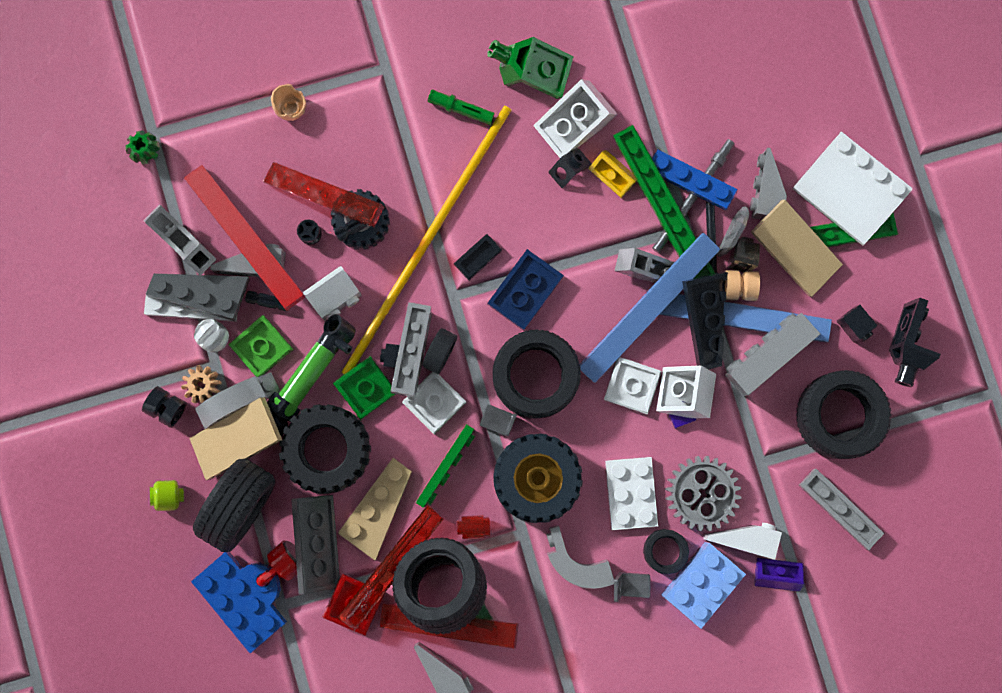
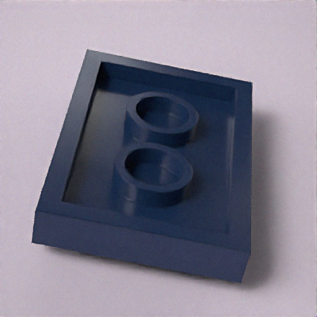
M527 249L488 301L487 305L524 331L564 275Z

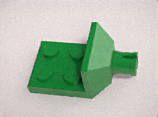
M535 37L509 46L497 40L490 44L489 49L493 50V52L488 51L487 56L501 62L499 70L504 85L510 86L521 82L556 99L563 97L574 56Z

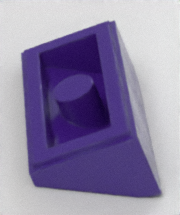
M757 558L754 585L801 591L804 586L803 563Z

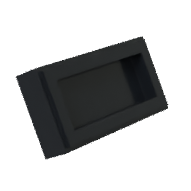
M486 234L454 263V266L470 281L500 254L502 249Z

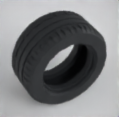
M535 329L526 330L514 335L504 343L494 360L493 384L496 394L510 411L526 418H546L557 414L572 401L580 384V362L575 354L576 352L565 339L553 332ZM529 350H542L551 354L558 361L561 368V383L558 390L552 396L545 399L532 400L522 396L514 388L510 379V369L513 362L522 353Z
M849 370L828 373L813 380L804 389L801 397H799L798 407L796 408L797 427H799V432L802 434L801 436L804 438V441L817 453L833 459L858 458L874 451L884 441L883 439L886 438V434L889 432L888 428L891 426L890 402H888L889 399L885 396L886 393L879 387V384L863 373ZM835 390H844L852 393L860 400L864 407L865 421L863 428L857 436L848 441L833 437L827 432L822 423L821 408L823 401Z
M248 459L236 460L217 482L201 507L193 524L195 536L221 552H231L248 532L270 497L276 482L274 476Z
M431 538L420 542L418 545L416 544L401 558L402 560L399 561L394 572V582L392 583L393 596L398 608L413 625L422 631L424 630L432 634H449L462 629V627H466L479 614L487 594L486 575L474 554L464 544L449 538ZM440 565H453L461 569L463 575L462 587L451 602L438 608L426 607L420 604L418 598L419 583L428 571Z

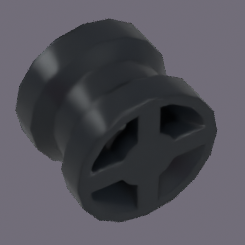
M310 219L303 220L297 227V235L305 244L314 245L321 239L322 231L315 221Z

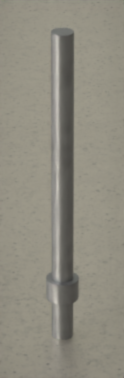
M727 139L720 151L713 155L710 160L711 164L704 173L713 177L717 169L724 165L727 160L726 156L735 145L733 141ZM691 193L679 208L684 217L698 198ZM665 231L652 247L657 253L661 252L669 240Z

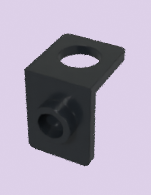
M576 148L563 155L549 170V174L561 188H564L576 174L590 167L592 163L579 148ZM559 167L566 171V179H561L558 176L557 169Z

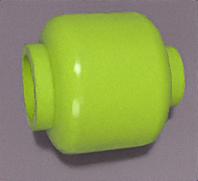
M176 480L156 481L154 486L150 487V506H154L156 511L177 510L179 502H184V489L179 488Z

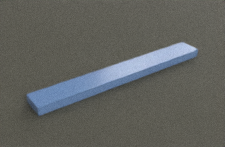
M702 233L579 364L580 370L596 383L683 290L682 281L693 279L720 248L705 233Z
M678 294L659 315L689 320L685 295ZM724 302L723 315H725V324L723 325L768 333L775 328L779 330L781 328L779 323L792 313ZM804 315L820 333L813 341L829 342L832 320Z

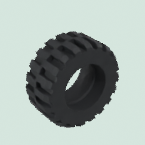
M329 404L313 405L312 408L301 410L299 415H294L290 419L291 423L289 426H285L283 440L279 443V446H281L280 460H283V469L285 473L290 475V480L300 485V488L318 494L339 492L355 484L357 479L364 474V470L370 461L369 454L371 452L370 437L361 420L353 413ZM323 427L336 429L344 436L347 443L345 460L339 467L331 471H320L313 468L308 463L304 453L305 442L308 436L313 431Z

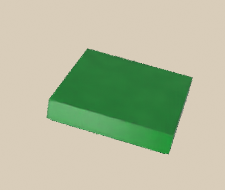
M371 356L333 382L360 420L395 395L391 393L392 384Z

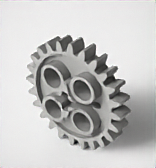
M695 456V463L688 458L686 459L687 466L679 463L678 466L681 471L672 470L675 479H667L672 484V487L665 488L666 491L671 492V496L666 497V500L673 502L668 508L677 510L673 517L682 516L680 523L684 524L689 521L688 528L690 529L697 524L698 531H702L704 525L707 531L712 530V524L716 528H721L720 521L728 524L726 516H735L731 509L739 508L740 506L734 502L736 499L742 498L735 494V491L741 489L739 486H734L738 477H730L734 470L725 471L727 463H722L718 466V458H714L710 463L709 456H705L703 462H701L699 456ZM700 470L706 475L705 481L701 484L695 479L696 473ZM715 476L716 480L705 492L708 495L707 498H700L695 509L692 511L691 506L701 496L699 489H706L711 478ZM719 484L724 487L722 497H717L714 493L715 487ZM686 489L692 492V499L689 502H684L682 499V493ZM705 503H708L711 507V512L708 516H703L701 513V506Z

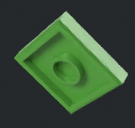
M264 315L228 344L256 377L265 375L294 350Z

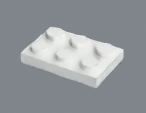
M652 457L605 461L611 530L658 526Z

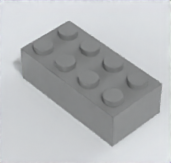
M794 313L788 315L779 323L781 326L779 330L775 328L761 338L764 342L760 346L758 343L753 345L744 353L746 357L742 361L741 359L735 360L726 368L729 372L725 376L742 396L751 394L820 335L819 331L803 313L796 316Z

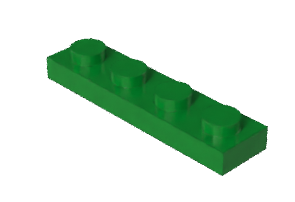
M466 424L417 499L416 503L424 508L426 504L431 506L438 495L435 493V490L439 484L444 486L450 477V474L447 473L452 465L456 467L463 457L460 454L464 446L469 447L474 440L475 435L472 434L474 429Z

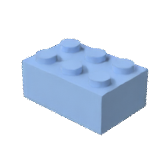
M704 542L661 595L696 626L702 629L746 574L713 545Z

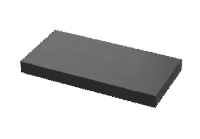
M333 495L291 499L299 594L335 589L340 579Z

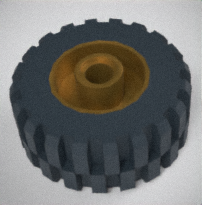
M529 434L514 440L502 451L494 469V488L500 503L510 514L529 523H547L562 517L563 514L573 507V504L580 495L579 492L583 480L581 476L582 468L578 462L579 459L566 443H563L554 436Z

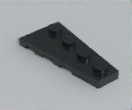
M728 272L682 281L696 364L708 370L722 366L724 344L722 327L725 324L723 310L727 293L725 292V280H727Z

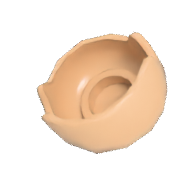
M291 84L279 85L273 90L271 96L272 109L279 118L286 121H294L305 113L307 104L302 91L296 90Z

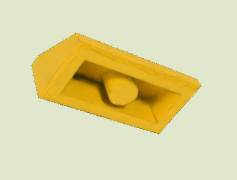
M607 150L602 151L588 168L620 198L637 182L633 173Z

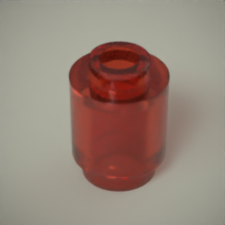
M484 515L461 516L462 521H457V534L462 535V539H484V536H490L489 517H484Z

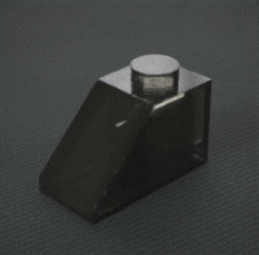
M749 237L739 238L731 250L727 268L743 273L753 271L759 265L760 244L754 243V239Z

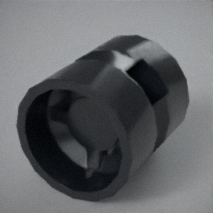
M157 386L144 401L142 412L152 418L159 417V422L172 428L183 415L187 402L176 396L170 397V392Z

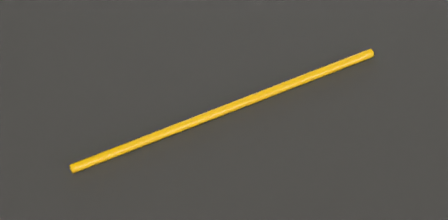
M504 105L341 373L346 374L357 365L512 111L509 107Z

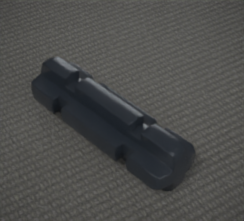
M370 209L363 216L359 215L347 222L344 227L340 226L335 229L334 233L339 241H343L348 238L349 234L353 235L367 227L368 223L376 222L378 217Z
M250 290L246 293L245 301L254 305L257 303L259 306L286 311L273 295L258 294Z

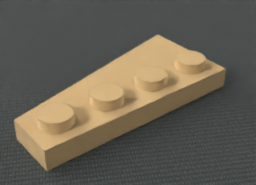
M392 458L338 532V534L375 561L412 471L395 458Z

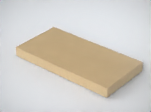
M781 200L751 231L753 236L810 297L843 265L786 200Z
M261 397L189 438L206 480H211L226 472L236 460L249 459L282 440L266 399Z

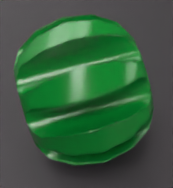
M141 130L136 131L134 137L130 135L127 138V141L130 143L125 145L126 153L130 154L129 158L135 163L150 164L151 158L156 160L159 156L156 151L160 150V144L152 133L147 132L145 134Z

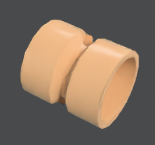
M725 271L728 272L727 280H725L726 300H738L740 296L746 301L758 300L760 292L759 272L747 271L741 275L739 271Z

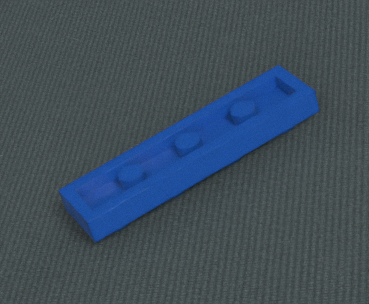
M658 149L652 158L663 180L727 211L737 194L738 189Z

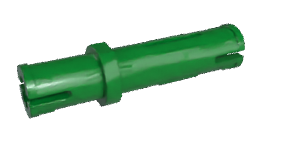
M432 89L428 97L429 103L440 106L449 113L451 111L487 125H491L495 115L494 112L459 100L453 94L449 96Z

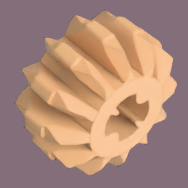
M197 365L196 372L193 369L188 370L190 377H182L184 381H187V384L182 385L181 389L188 390L184 396L186 398L192 397V403L196 404L199 400L200 403H203L207 398L209 399L213 396V392H221L215 388V386L222 384L220 380H215L219 374L217 372L211 373V367L206 366L203 370L202 366ZM199 381L206 384L204 389L197 386Z

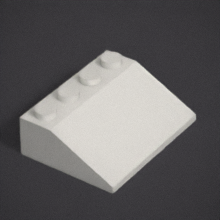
M843 132L839 133L793 187L794 191L862 246L913 189Z

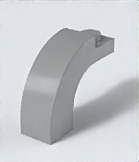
M160 204L143 220L200 276L216 260L212 253Z
M270 372L259 377L254 376L217 393L201 403L195 410L206 429L260 397L267 400L274 391L279 394L280 389Z
M559 526L549 528L550 533L546 534L550 548L555 547V551L548 552L547 555L555 570L565 580L580 587L593 589L614 584L608 560L593 564L575 562L566 551Z

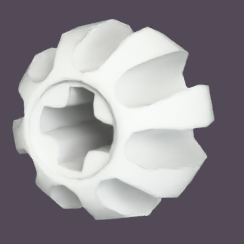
M206 319L197 325L194 339L204 350L214 353L226 346L229 340V333L217 320Z

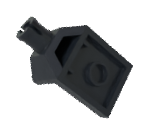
M917 298L904 304L889 348L894 364L899 365V372L894 382L906 387H913L918 371L928 368L941 355L914 344L918 342L922 331L919 328L929 311V308H926L928 300L923 298Z

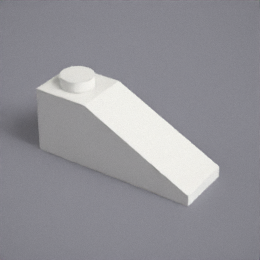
M762 522V526L752 525L705 534L703 539L775 560L782 532L775 531L776 526Z

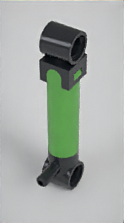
M338 314L330 316L325 321L324 332L280 393L278 394L274 391L267 401L280 436L284 434L285 426L288 427V421L291 423L290 419L300 413L299 404L339 349L346 354L352 351V346L348 343L355 336V327Z

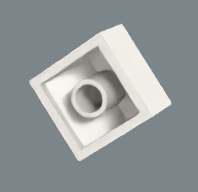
M342 266L302 292L324 321L334 314L340 315V310L348 306L350 308L359 302L358 297L362 295Z
M703 366L663 367L656 411L688 418H710L716 373Z

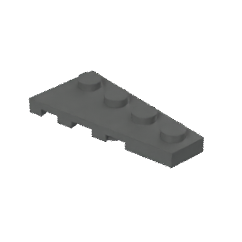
M154 273L146 295L149 298L235 321L250 279L244 276Z

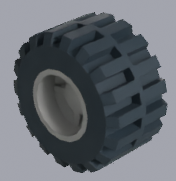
M357 189V192L348 191L346 196L342 194L339 197L340 201L334 203V210H331L333 230L335 231L340 226L344 227L347 222L359 215L363 216L366 211L372 209L378 220L372 224L368 223L367 227L353 235L349 234L348 238L342 242L358 250L359 248L365 250L369 249L370 246H377V242L384 240V235L388 233V225H390L389 213L383 201L368 190L363 192L362 189Z

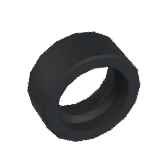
M441 328L433 339L422 366L439 374L455 346L458 338L457 335Z
M661 529L648 536L644 543L643 554L645 561L652 569L659 573L672 574L685 566L689 557V548L682 535L673 530ZM661 538H671L679 546V557L671 565H661L653 557V546Z

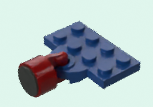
M283 540L267 554L269 565L257 562L243 568L230 552H224L191 581L249 653H252L287 623L273 603L279 597L282 588L280 587L279 579L282 577L290 581L297 575L295 545L290 541Z

